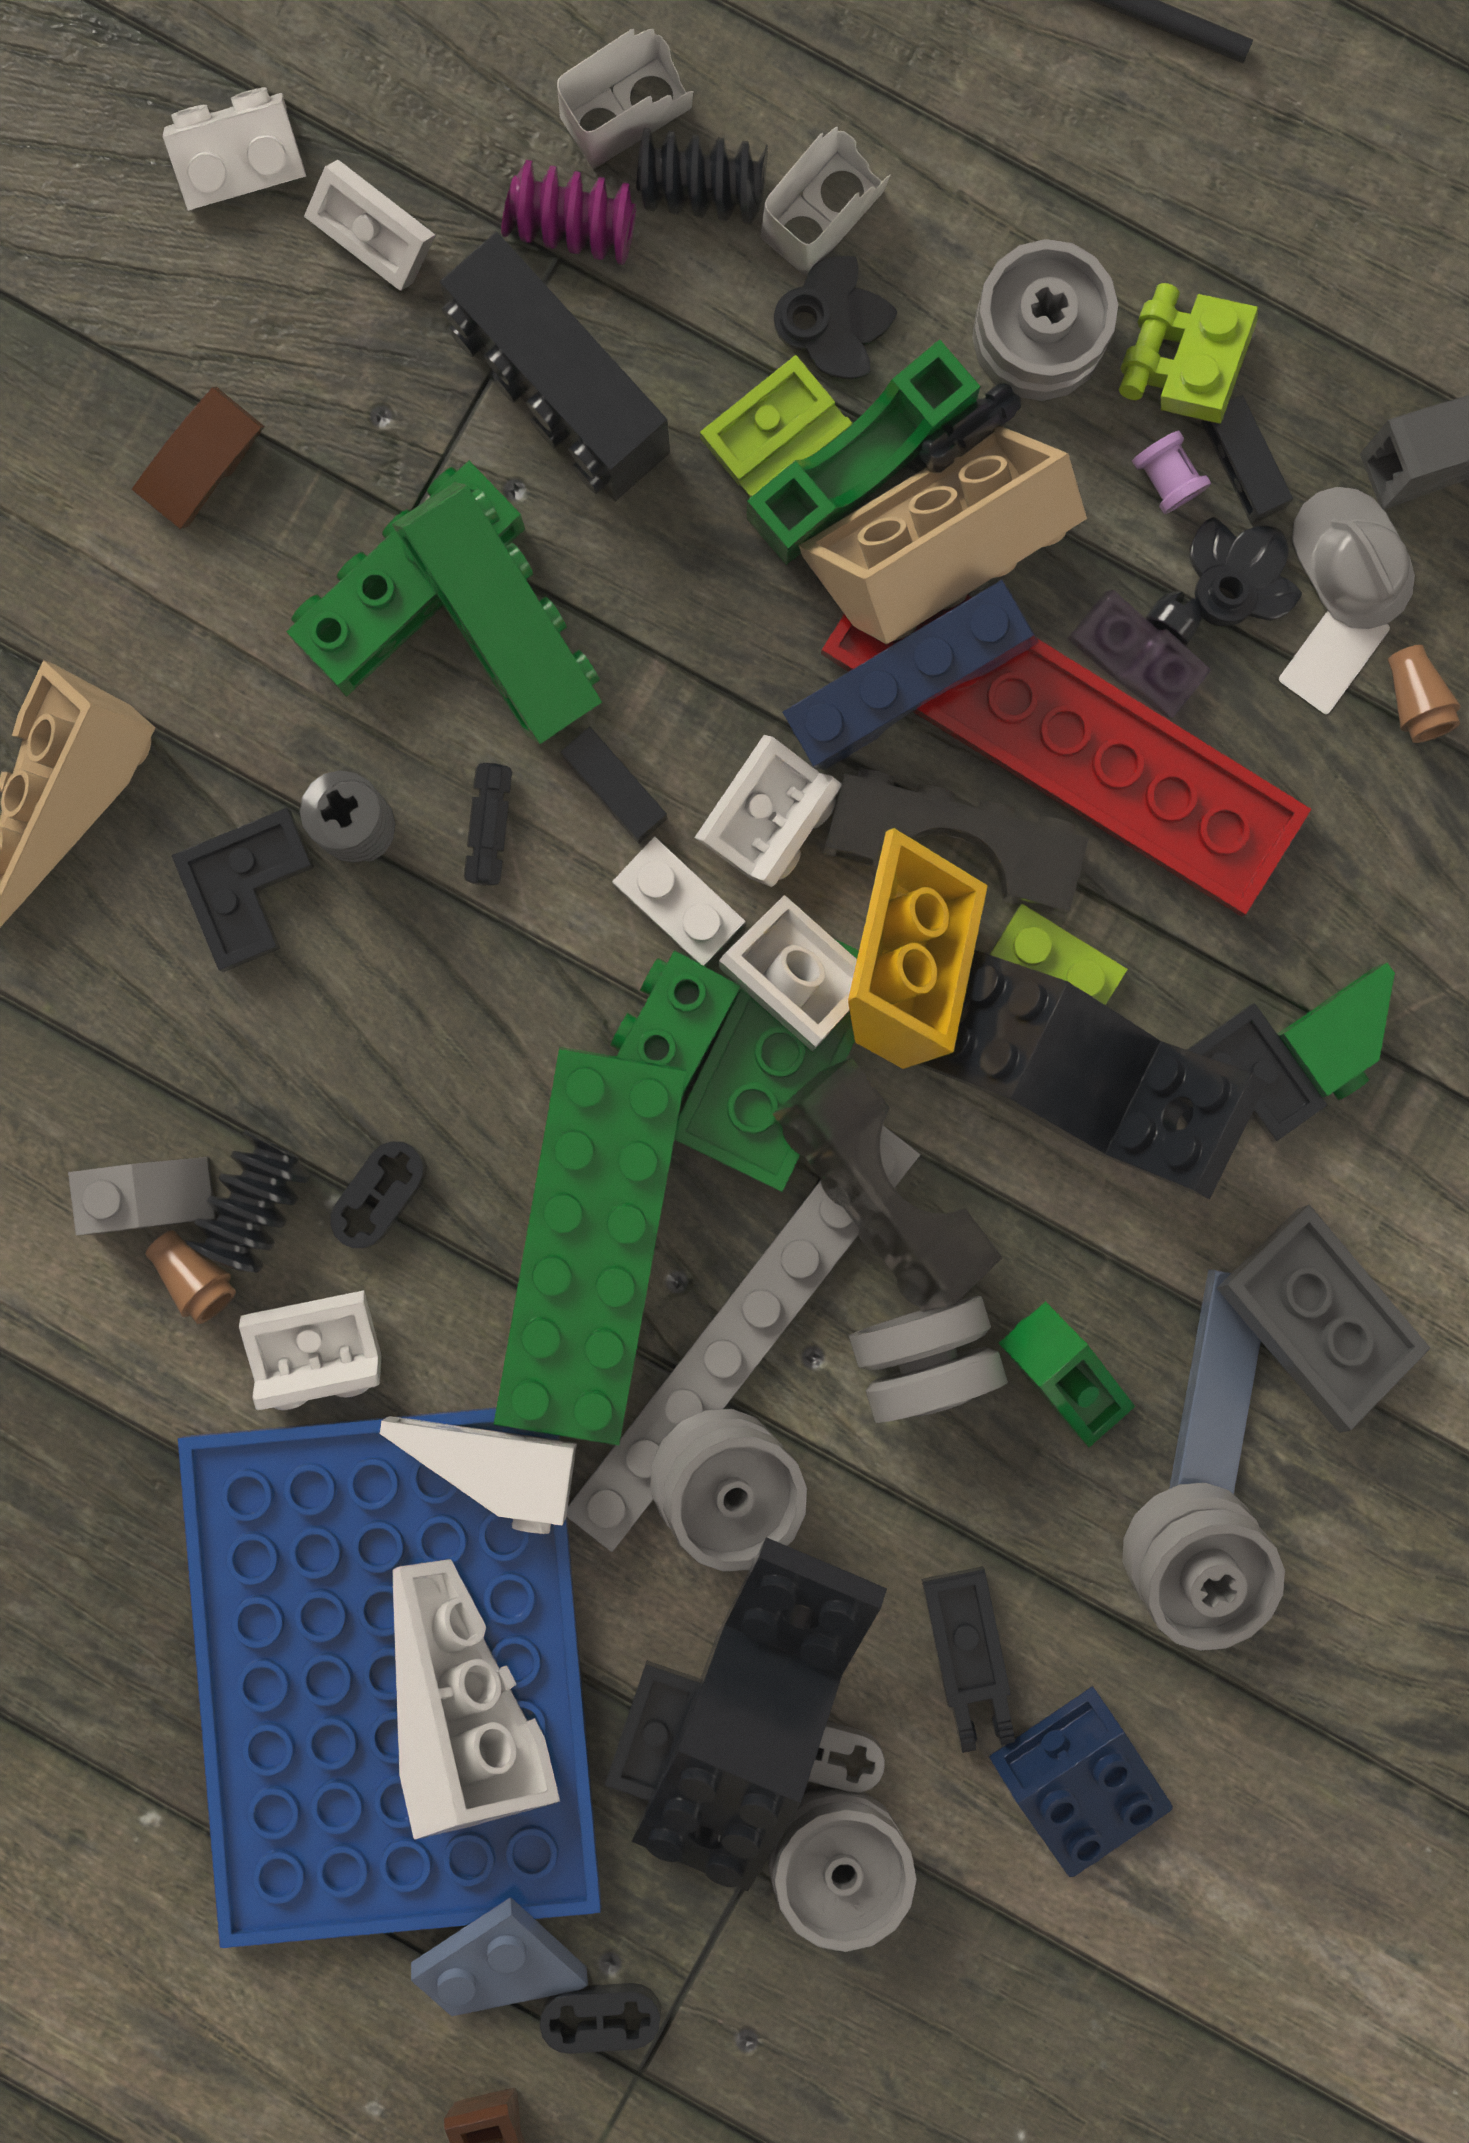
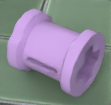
M1179 430L1153 443L1132 460L1137 470H1145L1161 496L1162 502L1159 507L1164 514L1170 513L1189 502L1212 484L1207 475L1199 476L1181 446L1184 437Z

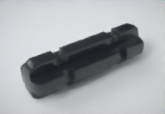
M1006 383L997 384L985 394L986 397L984 399H978L947 422L943 430L938 429L923 441V444L918 448V456L922 462L926 463L929 471L941 473L955 462L954 459L956 457H962L995 432L994 428L1004 425L1015 416L1022 404L1020 396L1013 392L1010 385Z
M480 763L475 769L473 788L479 790V797H472L467 847L473 848L472 856H466L464 878L465 881L476 885L493 886L498 885L501 881L503 860L497 859L498 851L503 852L505 846L509 801H503L504 793L509 794L511 791L512 770L510 767L498 763Z

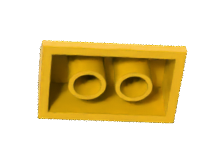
M895 828L885 833L848 1004L855 1043L905 1069L954 1052L988 885Z

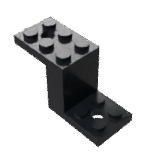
M974 950L962 1010L969 1004L971 1005L968 1015L959 1023L954 1052L917 1065L988 1093L1081 1148L1210 1199L1267 1082L1251 1072L1160 1041L1068 981ZM1193 1107V1116L1189 1124L1184 1129L1177 1130L1180 1116L1188 1108Z
M766 1537L715 1637L670 1762L638 1822L631 1842L647 1848L653 1856L667 1862L678 1861L706 1873L710 1880L719 1885L739 1887L749 1891L801 1804L842 1675L878 1615L887 1588Z

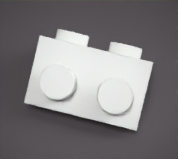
M266 87L256 88L231 97L233 107L209 113L207 105H198L171 115L174 124L164 127L163 139L188 211L306 176L282 93L269 96Z
M763 735L694 838L748 878L773 887L778 880L787 877L796 867L801 856L800 847L812 829L821 826L831 815L836 803L834 797L841 788L842 783L833 776L819 773L774 737Z
M364 1290L241 1315L239 1330L255 1381L252 1398L256 1410L273 1407L278 1410H289L303 1405L308 1400L332 1395L353 1397L380 1384L382 1355Z

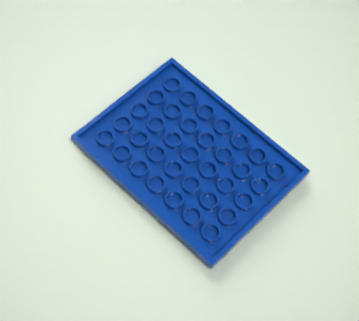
M496 1407L396 1416L560 1440L559 1435L494 1425ZM385 1418L190 1435L178 1438L220 1948L465 1926L510 1897L534 1919L601 1913L602 1904L567 1517L562 1526L551 1524L550 1533L548 1534L530 1533L513 1529L512 1518L498 1517L380 1434L381 1421ZM451 1559L486 1625L483 1638L498 1667L501 1668L507 1665L516 1682L511 1691L527 1721L535 1718L545 1737L560 1802L471 1827L414 1840L399 1776L392 1570L400 1566Z

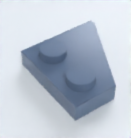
M511 1897L411 1962V1981L451 2016L578 1991L588 1985L587 1967Z

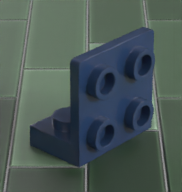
M1093 1686L1015 1738V1742L1006 1744L989 1756L1015 1801L1069 1877H1075L1089 1866L1095 1864L1136 1834L1151 1826L1173 1808L1166 1794Z

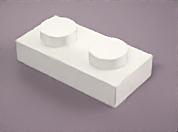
M339 160L324 167L304 215L306 219L400 291L414 283L435 237L433 232Z
M656 837L612 881L618 890L695 962L706 966L746 923L742 917Z

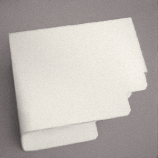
M630 29L565 72L557 82L560 118L593 169L640 141L644 128H650L651 133L692 108L693 91L686 92L672 62L669 46L662 36L654 33V29H648L637 35H634V29ZM656 76L662 78L670 85L673 92V100L671 95H667L656 102H652V97L648 96L632 106L630 93L634 84L640 79ZM597 108L610 110L616 115V117L599 128L588 132L579 124L587 112Z
M838 126L823 138V133H821L769 194L764 206L761 239L806 277L812 267L828 256L881 196L890 175L887 176L883 181L876 177L870 171L868 162L857 151L854 138L844 131H838ZM837 171H847L860 179L864 188V194L859 197V192L856 193L841 212L837 213L830 210L824 204L821 198V186L830 174ZM802 191L804 199L799 195ZM805 216L814 219L821 226L823 232L815 241L805 244L785 228L784 225L792 218Z

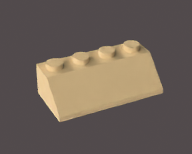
M997 426L994 428L995 432L962 457H956L954 459L955 462L941 473H933L926 467L799 545L801 554L854 627L885 644L903 639L911 635L920 623L943 609L952 608L965 600L968 593L992 578L1008 574L1016 567L1017 562L1041 547L1059 542L1068 530L1087 519L1069 454L1003 426Z

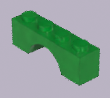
M939 339L891 379L877 400L843 433L811 456L792 462L747 500V520L787 566L801 554L799 545L843 519L918 456V448L927 437L938 429L943 430L947 422L977 401L981 386Z

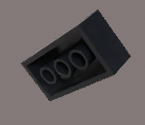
M497 231L439 281L446 301V305L441 309L452 324L448 327L452 337L470 357H474L478 352L484 356L487 363L493 369L489 376L512 403L520 397L524 400L530 411L534 414L530 421L535 429L553 448L562 443L569 450L576 461L572 464L573 470L593 493L597 494L601 489H604L616 502L670 454L667 418Z

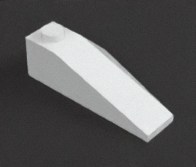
M447 1559L400 1566L393 1569L399 1776L414 1840L471 1827L560 1802L545 1737L535 1718L529 1721L526 1720L511 1691L516 1682L507 1665L499 1668L483 1638L486 1625L452 1560Z

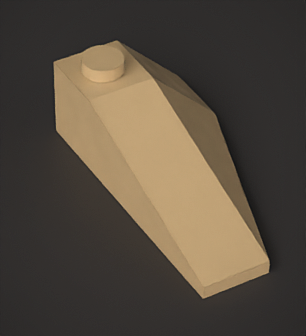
M43 660L19 711L12 736L22 739L13 774L1 771L0 793H2V812L0 816V928L129 784L137 766L146 759L150 751L151 736L156 728L131 705Z

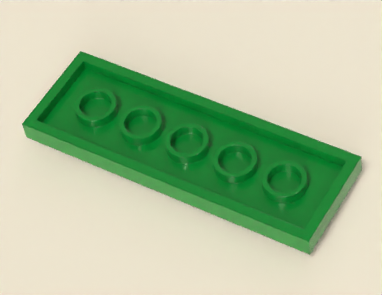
M559 1047L494 1425L613 1445L620 1444L685 1082V1068Z

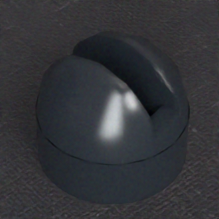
M1175 591L1165 594L1155 603L1146 616V621L1164 638L1175 644L1186 646L1198 630L1202 620V613L1198 602L1194 598L1184 606L1182 602L1185 593Z

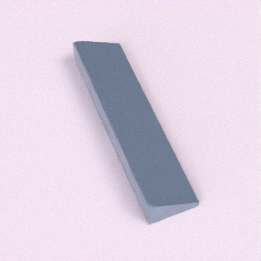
M1208 1269L1169 1489L1179 1484L1208 1483L1227 1489L1234 1494L1261 1340L1217 1289L1231 1274L1228 1272Z

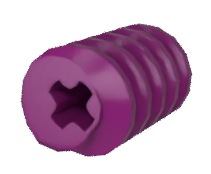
M526 159L518 175L512 178L504 205L501 234L502 237H508L515 225L518 224L521 241L532 243L540 229H542L545 247L553 249L557 247L566 233L567 248L572 254H580L590 239L591 253L593 258L603 260L612 245H614L616 261L619 265H624L634 233L637 212L636 204L632 203L629 183L623 182L614 198L607 196L606 180L604 177H598L589 193L583 192L581 172L574 171L567 185L562 187L559 186L557 166L550 165L542 181L535 180L533 161Z

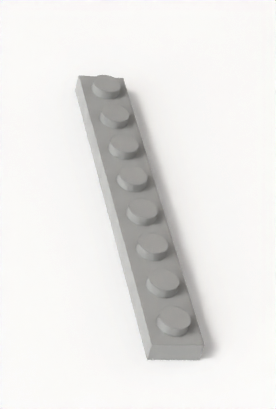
M872 1116L868 1118L620 1439V1444L615 1445L573 1498L568 1505L566 1517L608 1550L614 1551L653 1500L650 1491L651 1464L662 1440L681 1421L705 1410L724 1409L921 1154Z

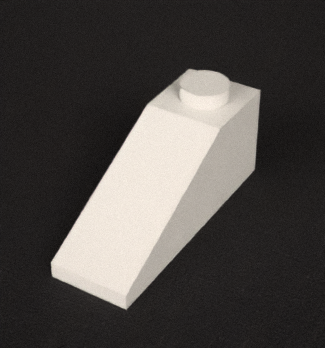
M388 1416L381 1421L380 1434L498 1517L512 1518L513 1529L530 1533L548 1534L550 1533L551 1524L562 1526L566 1520L577 1443Z

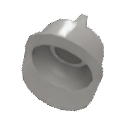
M1334 487L1316 493L1302 505L1294 520L1292 542L1302 567L1321 602L1332 617L1349 627L1371 629L1388 624L1401 614L1413 594L1415 574L1405 544L1399 537L1388 515L1376 500L1357 489Z

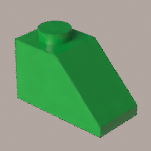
M1388 962L1373 967L1277 1033L1322 1097L1333 1093L1339 1101L1352 1094L1370 1080L1364 1071L1380 1060L1395 975Z
M1046 1301L1030 1316L1021 1320L1014 1330L999 1342V1345L1025 1377L1088 1448L1136 1407L1090 1346Z

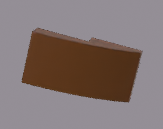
M212 387L163 445L132 490L179 529L186 528L192 523L222 478L230 476L265 426L219 388Z

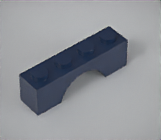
M1001 580L784 710L782 713L813 767L826 770L878 739L885 730L915 709L966 681L989 673L1036 645L1039 641L1010 590Z

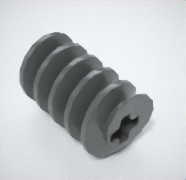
M339 770L323 774L309 785L302 796L300 816L303 828L313 841L340 861L352 863L374 861L386 852L393 841L396 823L391 807L370 781L357 773ZM353 808L354 810L350 812L353 823L343 827L346 823L344 812Z

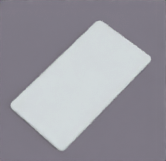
M1327 611L1282 672L1279 681L1323 714H1329L1389 632L1390 627L1388 624L1371 629L1349 627L1333 618L1329 611Z

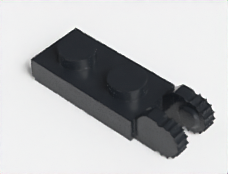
M981 1566L921 1579L948 1707L953 1709L962 1753L975 1751V1743L977 1742L975 1725L970 1719L968 1703L991 1699L993 1710L992 1723L995 1736L999 1738L1000 1744L1004 1745L1015 1742L1006 1697L1011 1695L984 1567Z

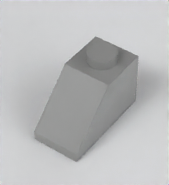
M209 1157L137 1163L68 1172L76 1236L194 1222L197 1218L217 1219L216 1211L207 1202L209 1195L214 1196Z

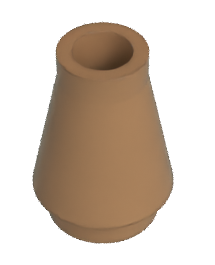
M1423 645L1407 647L1388 658L1393 675L1400 728L1402 731L1409 732L1412 742L1421 743L1438 738L1460 725L1457 711L1461 708V705L1429 660Z
M170 1230L158 1237L145 1253L154 1264L183 1317L191 1316L197 1324H202L216 1316L231 1302L236 1294V1289L229 1283L231 1274L188 1246L175 1230Z

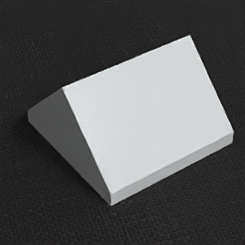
M784 895L719 960V968L813 1052L850 1011L848 997L857 959Z

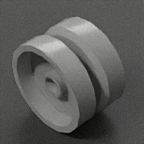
M1044 239L1019 245L996 263L983 285L972 335L978 363L994 384L1006 383L1010 385L1013 392L1020 396V398L1045 401L1069 395L1091 378L1102 360L1107 345L1115 331L1119 305L1112 278L1098 259L1073 243Z
M982 1296L968 1297L919 1310L848 1335L859 1368L869 1371L897 1365L900 1368L898 1371L872 1381L865 1390L876 1423L912 1416L919 1417L962 1405L972 1398L991 1392L1008 1383L998 1351L987 1347L958 1353L956 1350L957 1347L983 1337L991 1328Z
M734 1409L705 1410L681 1421L662 1440L651 1464L650 1491L660 1516L671 1529L680 1546L698 1563L720 1571L750 1570L766 1537L788 1546L795 1539L806 1515L807 1487L798 1463L757 1418Z
M1208 1483L1179 1484L1151 1498L1134 1515L1124 1536L1122 1562L1129 1580L1140 1599L1145 1603L1156 1626L1176 1644L1199 1651L1231 1647L1252 1637L1272 1618L1283 1596L1285 1569L1277 1548L1267 1534L1259 1527L1257 1520L1247 1506L1227 1489Z
M826 1787L804 1794L801 1804L767 1859L770 1879L779 1908L794 1931L817 1947L848 1952L873 1946L894 1932L911 1908L917 1880L912 1852L886 1807L865 1792H847Z

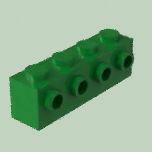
M470 460L458 471L454 467L448 468L428 488L427 493L430 496L428 499L454 482L467 485L471 492L480 488L490 500L499 516L500 521L492 526L505 547L525 530L521 514ZM409 509L402 511L388 523L382 532V536L385 539L368 555L360 552L344 564L337 574V579L340 582L324 597L321 598L316 594L300 605L291 618L294 625L286 631L294 643L346 697L443 607L440 599L392 526V523L409 513Z
M454 482L392 523V526L526 736L541 744L602 703L593 688V685L600 680L587 657L580 650L572 654L561 637L560 633L567 629V626L557 608L548 597H544L539 601L528 584L527 579L534 574L522 552L514 543L505 547L492 525L500 521L490 500L480 488L471 492L467 485Z
M674 950L667 963L659 958L656 959L640 989L641 992L649 995L638 1018L629 1013L626 1014L610 1046L619 1050L617 1057L685 1068L686 1076L682 1093L683 1098L741 990V986Z

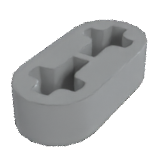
M827 1721L819 1748H822L821 1754L816 1755L808 1781L847 1792L861 1793L872 1789L880 1781L884 1773L885 1759L879 1742L871 1734L863 1730ZM855 1745L863 1746L866 1759L873 1762L871 1769L867 1767L860 1768L857 1777L847 1775L846 1763L829 1758L830 1751L850 1755Z

